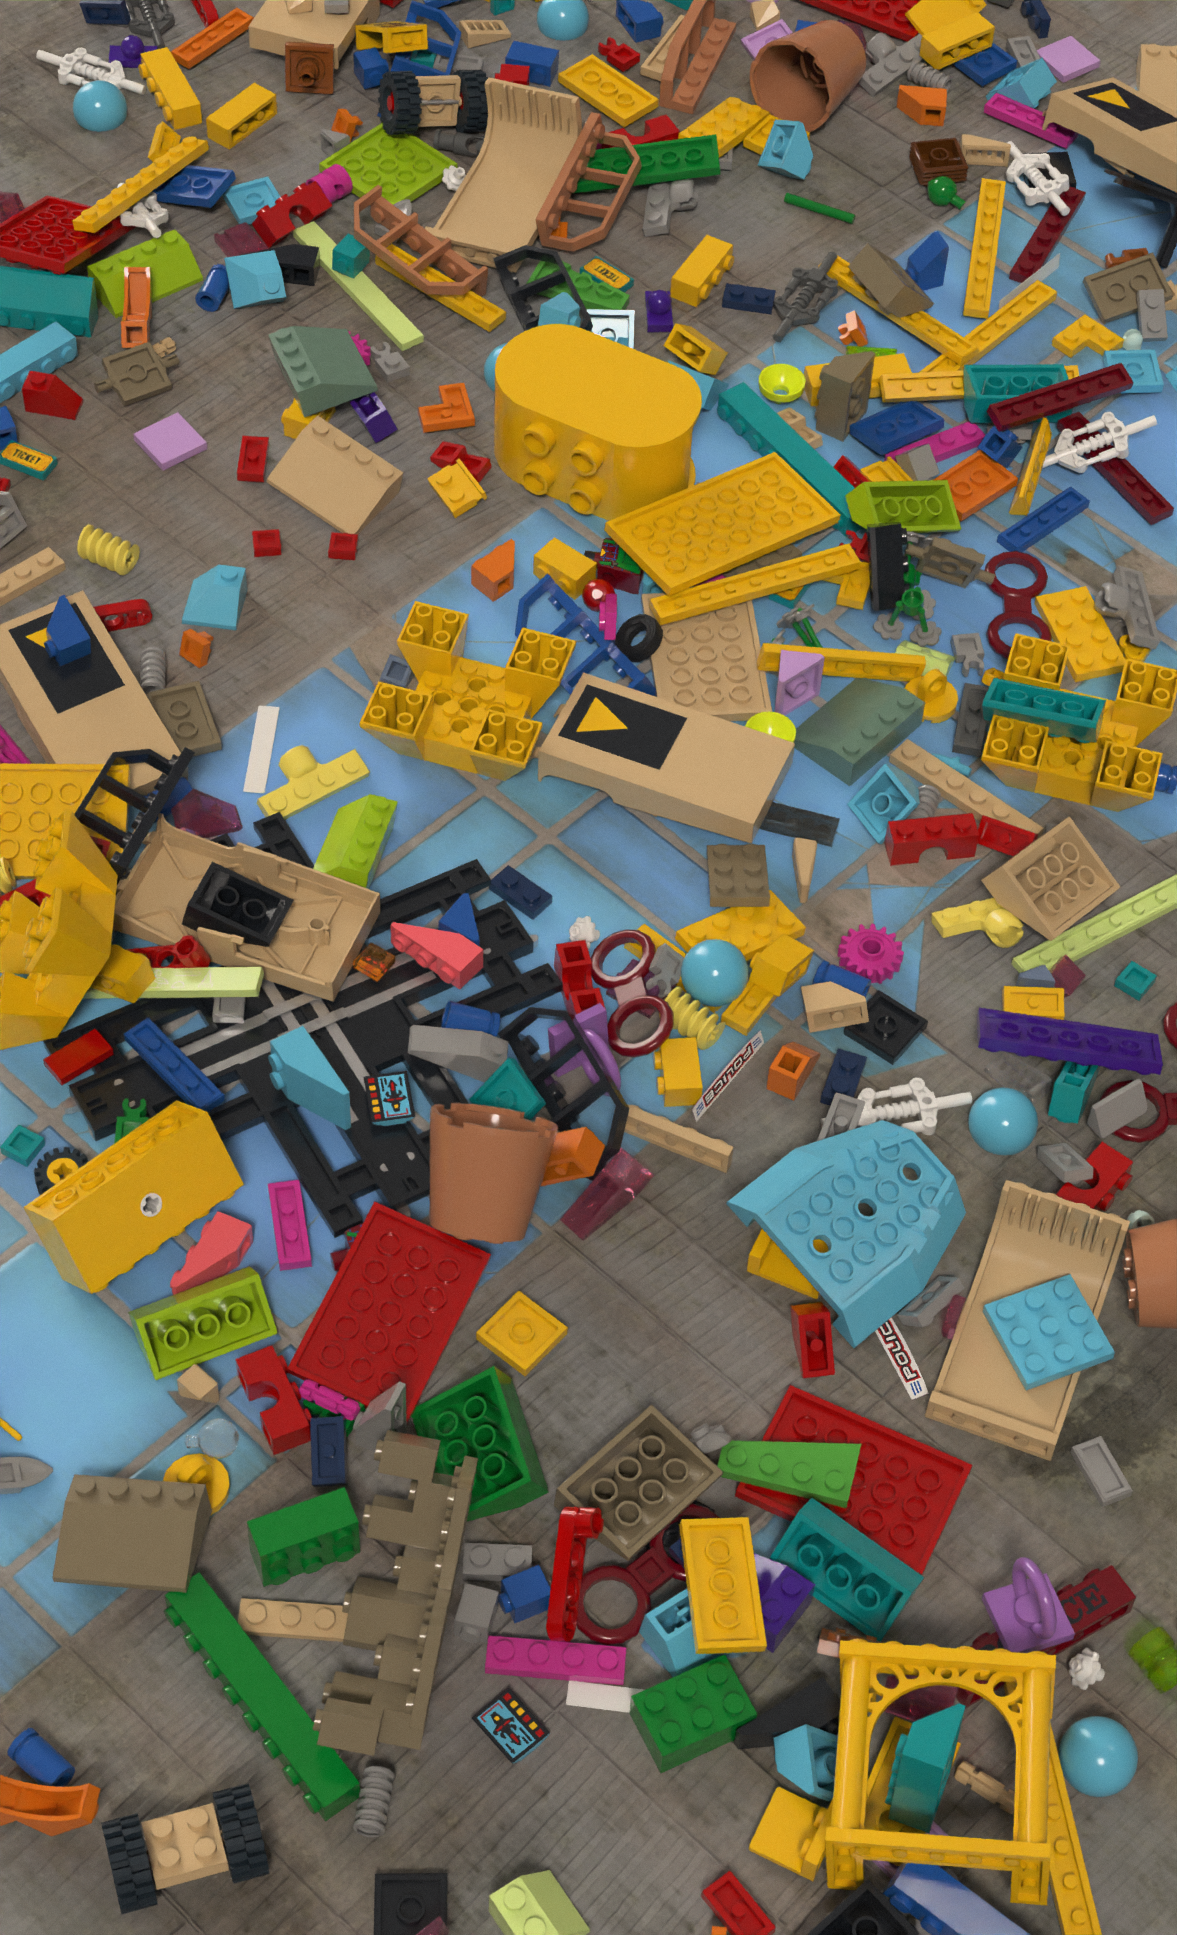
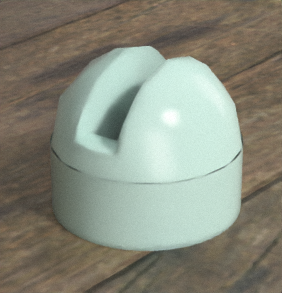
M1130 329L1125 332L1122 347L1126 350H1139L1143 342L1141 332L1137 329Z
M1142 1210L1131 1213L1127 1218L1130 1221L1129 1230L1138 1228V1221L1141 1227L1155 1224L1153 1217Z

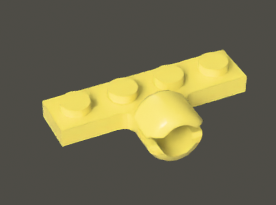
M303 745L296 746L287 751L280 758L279 767L288 779V783L258 798L257 805L265 817L280 812L284 820L367 778L370 771L355 749L326 764H320L316 761L308 747Z
M994 898L974 901L970 904L954 908L949 907L932 913V924L943 938L974 930H982L995 946L1009 948L1017 944L1023 936L1021 928L1023 923L1019 918L1000 906Z

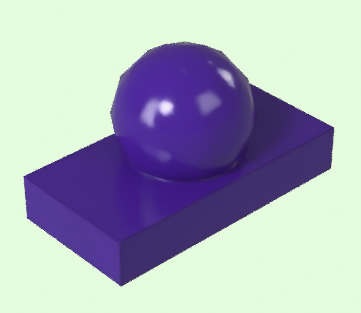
M127 36L123 39L121 46L110 45L109 63L117 60L121 62L123 68H138V65L141 64L140 54L157 50L158 46H144L138 36Z
M660 289L645 291L647 332L672 331L673 317L670 291Z

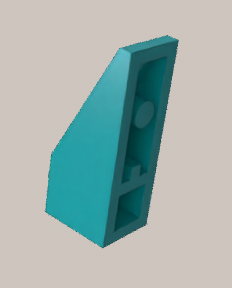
M1067 1061L1055 1082L1048 1116L1055 1117L1063 1123L1073 1122L1078 1124L1085 1111L1101 1066H1082L1075 1062Z

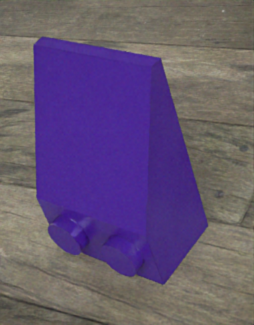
M754 1553L767 1642L766 1649L774 1653L811 1604L815 1584L790 1567Z

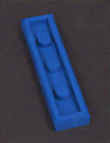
M1070 486L999 534L997 543L1009 552H1024L1087 509L1090 500Z
M149 1017L124 1033V1040L188 1105L209 1112L225 1101L224 1094Z

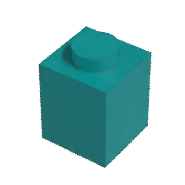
M349 233L332 250V270L353 279L366 267L370 260V250L354 239V236Z

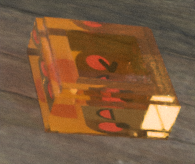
M371 942L353 961V968L378 982L395 964V956Z

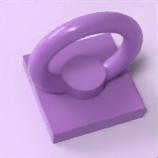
M599 1003L574 1016L620 1091L621 1076L619 1068L608 1044L607 1012ZM566 1021L548 1028L550 1058L576 1038ZM583 1049L554 1072L558 1078L582 1066L593 1085L600 1080ZM606 1092L605 1094H603V1095H605V1096L610 1097V1095H609L608 1092Z
M1020 1557L1015 1561L1012 1569L1013 1584L983 1593L982 1601L1004 1649L1016 1653H1029L1073 1640L1075 1632L1047 1573L1042 1574L1039 1567L1031 1559Z

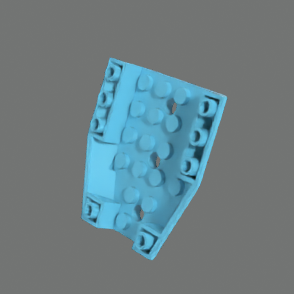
M884 1120L795 1148L726 1203L746 1227L756 1221L839 1316L832 1325L853 1349L923 1291L966 1214L955 1177L914 1131ZM903 1168L913 1169L917 1174V1180L907 1179L903 1174ZM858 1204H868L873 1210V1216L861 1214ZM813 1240H823L828 1246V1252H818L813 1246Z

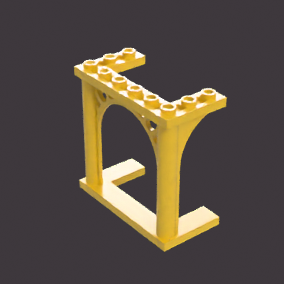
M863 1639L840 1640L841 1698L831 1827H826L825 1835L827 1888L856 1890L865 1880L864 1860L1012 1871L1010 1903L1047 1906L1051 1844H1047L1050 1719H1052L1056 1655H1047L1041 1651L1016 1653L1001 1648L987 1651L975 1650L969 1646L944 1648L935 1644H923L921 1646L904 1645L897 1641L871 1643ZM877 1674H894L898 1679V1686L894 1689L882 1686L877 1680ZM905 1675H914L918 1677L916 1679H907ZM975 1680H985L988 1681V1683L979 1684L976 1683ZM999 1682H1014L1017 1685L1016 1689L1008 1696H997L993 1691ZM945 1685L974 1692L997 1708L1012 1731L1016 1747L1013 1841L864 1829L871 1736L877 1720L893 1701L918 1688ZM877 1695L883 1697L879 1702H876ZM1017 1703V1713L1011 1711L1008 1706Z

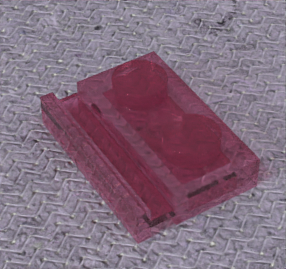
M247 222L224 230V234H214L215 243L227 257L269 249Z

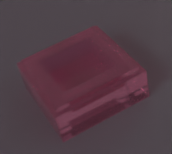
M1067 955L1060 957L1050 970L1055 979V987L1064 988L1065 998L1074 992L1086 976Z
M956 1294L953 1296L944 1320L942 1337L953 1339L964 1309L965 1297Z

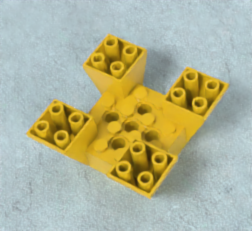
M415 601L397 639V645L419 682L416 690L378 681L359 726L397 754L503 781L510 779L526 768L543 726L542 722L531 719L560 685L575 649L576 641L522 627L506 667L503 668L463 658L469 614Z
M1015 633L1004 673V680L1106 700L1101 731L1096 743H1082L1071 737L1048 735L1049 727L993 714L981 758L985 765L1008 787L1119 812L1152 800L1163 753L1137 748L1136 746L1172 715L1177 693V670L1126 658L1116 700L1091 696L1060 688L1070 645Z
M65 808L60 818L55 817L48 832L49 836L47 839L42 838L36 849V855L39 856V859L33 871V875L37 876L35 889L51 895L50 898L45 897L39 907L21 893L14 891L9 901L4 900L0 906V973H2L0 976V1050L57 1038L110 957L118 875L74 813ZM15 974H29V975H28L27 979H25V978L20 977V976H17V975H15Z

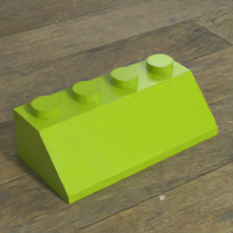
M175 229L162 234L158 238L150 239L87 266L88 277L94 278L96 297L115 318L123 316L124 267H151L152 303L203 281V276L189 244Z
M948 480L863 482L845 495L852 521L867 529V524L900 522L902 528L915 533L956 532L961 530Z
M369 794L338 808L313 869L369 889L394 827L398 801Z
M250 1266L128 1312L137 1341L155 1380L278 1334L259 1273Z

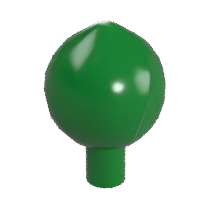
M939 176L928 182V197L934 205L948 206L951 203L958 209L964 206L966 201L956 195L957 186L951 178Z

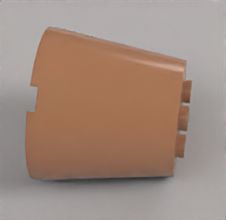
M824 20L773 40L759 50L751 64L750 86L755 102L761 109L769 111L771 115L788 121H800L804 124L806 131H814L826 122L863 77L866 68L865 50L855 32L847 25L835 20Z
M451 1103L450 1109H444L445 1105L442 1104L431 1106L430 1225L461 1240L475 1239L493 1244H503V1242H515L524 1239L556 1139L558 1125L542 1117H536L535 1121L524 1119V1112L495 1106L468 1103Z
M1176 1218L1127 1230V1249H1124V1259H1122L1124 1278H1129L1128 1289L1126 1290L1128 1308L1134 1310L1138 1327L1177 1329Z

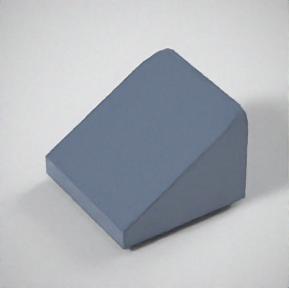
M390 654L380 680L407 688L415 675L405 659Z
M1041 965L1019 973L1016 986L1054 988L1055 979L1046 965Z

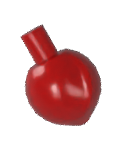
M596 578L590 580L585 585L582 591V599L586 607L598 612L600 611V601L605 602L606 594H615V591L608 581Z

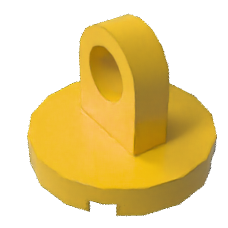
M933 669L925 676L914 678L905 685L904 689L925 702L922 722L927 720L931 721V723H940L948 720L955 713L958 703L957 691L939 669Z
M200 1453L185 1455L172 1463L166 1470L163 1481L205 1484L212 1509L211 1515L218 1512L227 1502L230 1489L228 1472L223 1464L212 1456Z

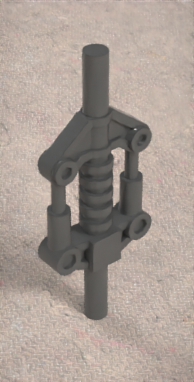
M125 0L131 17L129 22L131 33L152 37L158 49L165 48L161 35L175 23L174 15L168 12L166 0ZM151 3H158L160 10L163 11L164 14L157 19ZM137 6L140 8L144 21L135 19L133 7Z
M834 252L827 254L818 269L804 270L799 267L793 269L792 279L785 287L784 294L774 299V309L782 319V323L773 335V339L776 342H781L793 325L816 323L820 318L819 311L822 306L826 305L832 296L837 295L838 281L827 275V272L837 259V255ZM804 285L795 301L790 305L786 300L788 296L793 294L797 286ZM822 291L823 293L819 297L816 307L806 309L815 293Z

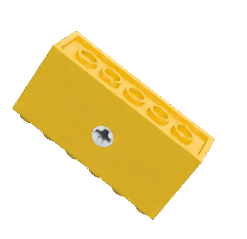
M176 1100L23 1208L62 1280L93 1294L105 1289L109 1282L119 1274L130 1271L135 1263L144 1256L155 1253L166 1240L181 1234L191 1222L206 1216L210 1209L220 1201L231 1198L235 1191L243 1186L244 1183L208 1112Z

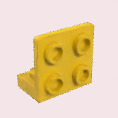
M777 1787L749 1844V1850L800 1876L814 1881L826 1855L825 1835L826 1827H831L833 1798L827 1809L781 1787Z

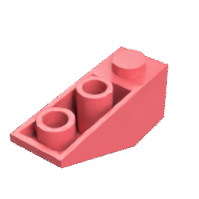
M396 922L390 925L391 943L398 951L405 952L414 958L423 968H429L438 974L441 980L447 984L451 983L458 989H461L483 968V949L459 933Z
M217 1211L212 1221L208 1220L203 1226L201 1239L197 1245L190 1247L186 1255V1263L181 1271L177 1270L174 1273L170 1282L172 1294L175 1295L220 1278L237 1268L253 1243L252 1225Z

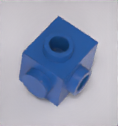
M376 47L354 52V73L363 88H374L381 85L382 75L389 72L387 60L381 57Z
M995 426L990 429L978 446L979 449L1006 468H1008L1023 447L1016 442L1018 436L1008 429L999 432Z

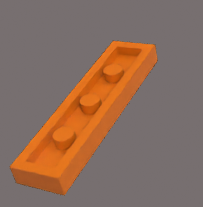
M235 8L172 50L171 54L177 63L190 69L248 30L254 17Z

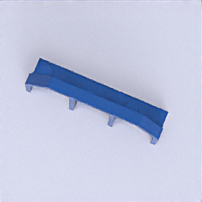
M412 0L405 22L418 23L415 22L417 15L436 21L454 41L452 46L427 37L428 49L424 50L449 58L446 72L410 61L411 52L409 51L396 52L391 71H412L416 76H448L451 73L461 31L443 10Z
M549 574L545 575L519 599L515 636L517 638L522 627L527 628L529 607L548 591L551 595L548 598L550 603L558 611L563 608L567 612L563 615L566 620L551 635L565 638L579 625L583 629L579 633L590 645L595 641L599 646L565 679L562 678L560 685L570 695L573 692L572 688L578 683L583 672L588 674L602 660L607 662L611 658L615 662L612 666L613 669L623 679L628 676L632 680L627 686L628 688L656 696V688L644 673L620 651L612 640H604V633L599 631L597 625L555 583Z

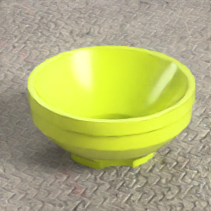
M788 364L767 366L761 371L758 381L760 392L776 404L788 403L799 398L803 394L806 383L804 374L798 368ZM776 390H784V391H786L788 394H787V395H778V394H775L774 391H776Z
M768 711L755 714L745 725V727L793 743L796 738V729L793 722L788 717L777 712Z

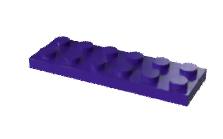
M986 1008L978 1009V1048H984L989 1052L1004 1051L1015 1053L1021 1057L1031 1055L1044 1057L1050 1061H1071L1082 1066L1098 1065L1105 1066L1110 1070L1125 1069L1136 1071L1142 1075H1149L1151 1073L1161 1074L1163 1062L1158 1034Z

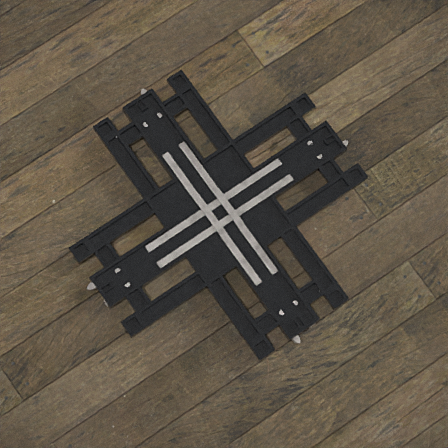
M280 812L253 822L254 830L263 843L254 848L313 869L314 864ZM227 833L219 837L210 838V841L223 846H235ZM475 859L380 899V914L367 939L391 929L390 925L393 922L403 924L438 908L444 916L462 894L469 893L471 895L491 886V879L479 861ZM129 873L123 875L122 877L127 878ZM470 899L480 939V947L483 949V968L473 978L483 974L491 988L456 1003L487 1010L491 1013H499L500 1018L562 991L563 984L549 963L521 974L513 962L533 953V949L538 945V936L527 933L507 902L503 900L479 911ZM364 943L334 1002L263 979L259 996L246 997L244 1023H213L214 997L143 998L135 1003L64 1031L57 1038L43 1040L44 1047L50 1056L93 1029H96L113 1048L114 1055L91 1068L94 1075L68 1085L71 1098L63 1104L64 1113L66 1114L82 1113L88 1123V1130L93 1140L98 1141L115 1133L117 1117H125L122 1107L125 1098L129 1099L131 1109H137L140 1106L141 1099H145L147 1105L145 1117H149V1119L176 1100L186 1103L140 1055L125 1061L116 1045L125 1041V1032L148 1017L159 1027L198 1011L207 1027L172 1042L217 1088L239 1080L247 1093L208 1112L221 1140L264 1122L334 1238L340 1235L345 1237L346 1230L363 1223V1219L352 1201L370 1192L376 1191L386 1207L410 1218L409 1204L426 1196L430 1200V1129L417 1134L410 1121L389 1126L372 1123L363 1077L380 1075L379 1071L403 1062L430 1106L442 1104L445 1105L444 1109H450L451 1103H468L446 1067L407 1053L410 1027L412 1025L441 1027L445 1010L443 1008L414 1020L407 1007L452 988L454 985L445 983L438 974L429 968H423L414 958L405 952L398 951L395 947L373 956ZM172 955L166 957L167 962L171 964L174 959ZM370 957L373 958V960H371V962H366V961H365L366 958H370ZM363 960L367 966L380 973H384L376 980L355 967ZM372 962H376L379 966H373ZM381 964H385V970L383 971L379 969ZM301 1026H304L350 1093L351 1128L345 1130L337 1125L335 1126L357 1162L335 1172L295 1108L300 1105L289 1100L281 1089L277 1090L270 1079V1073H272V1067L268 1059V1055H271L270 1041Z

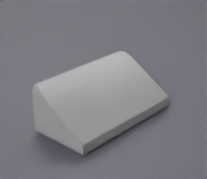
M1136 1079L1092 1105L1087 1124L1100 1138H1105L1147 1112V1101L1142 1081Z

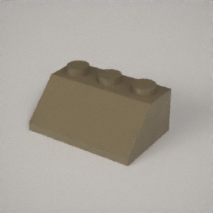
M869 243L866 244L848 266L855 274L853 279L862 287L865 286L867 288L865 293L873 300H878V308L887 315L893 313L901 318L931 308L934 305V302L897 261Z
M869 351L836 356L829 365H824L819 376L822 382L817 394L819 406L815 412L817 431L843 442L850 434V425L860 421L868 409L875 359L874 352Z

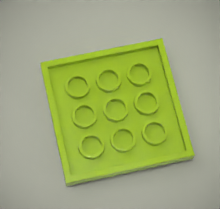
M383 123L319 163V171L321 173L334 164L341 165L351 178L353 187L351 192L359 198L377 185H380L382 187V197L393 205L405 199H409L412 202L442 182L443 170L445 168L449 169L451 165L457 168L455 161L413 134H387L386 130L383 129Z

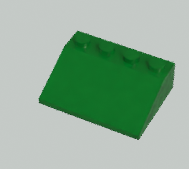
M495 1366L416 1406L412 1419L417 1436L441 1440L435 1473L453 1476L455 1466L462 1467L465 1456L478 1458L467 1522L522 1507L549 1493L512 1378Z

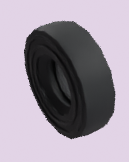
M638 614L629 618L619 628L615 638V645L631 662H640L650 657L658 649L663 638V630L655 618L647 614ZM646 630L647 633L644 639L637 645L631 646L633 638L639 632Z

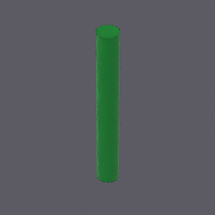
M786 193L784 198L785 203L850 224H853L855 221V214L803 197Z

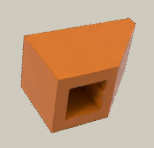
M899 85L897 108L920 125L943 126L947 89Z
M512 539L508 540L471 565V584L493 602L513 589L515 541Z
M796 1042L783 1045L769 1067L766 1089L794 1101L820 1058V1053Z

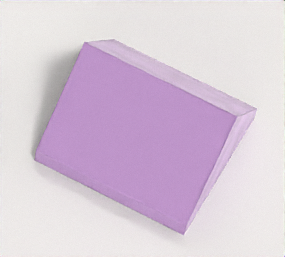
M781 650L774 712L785 716L820 694L825 658L822 654Z

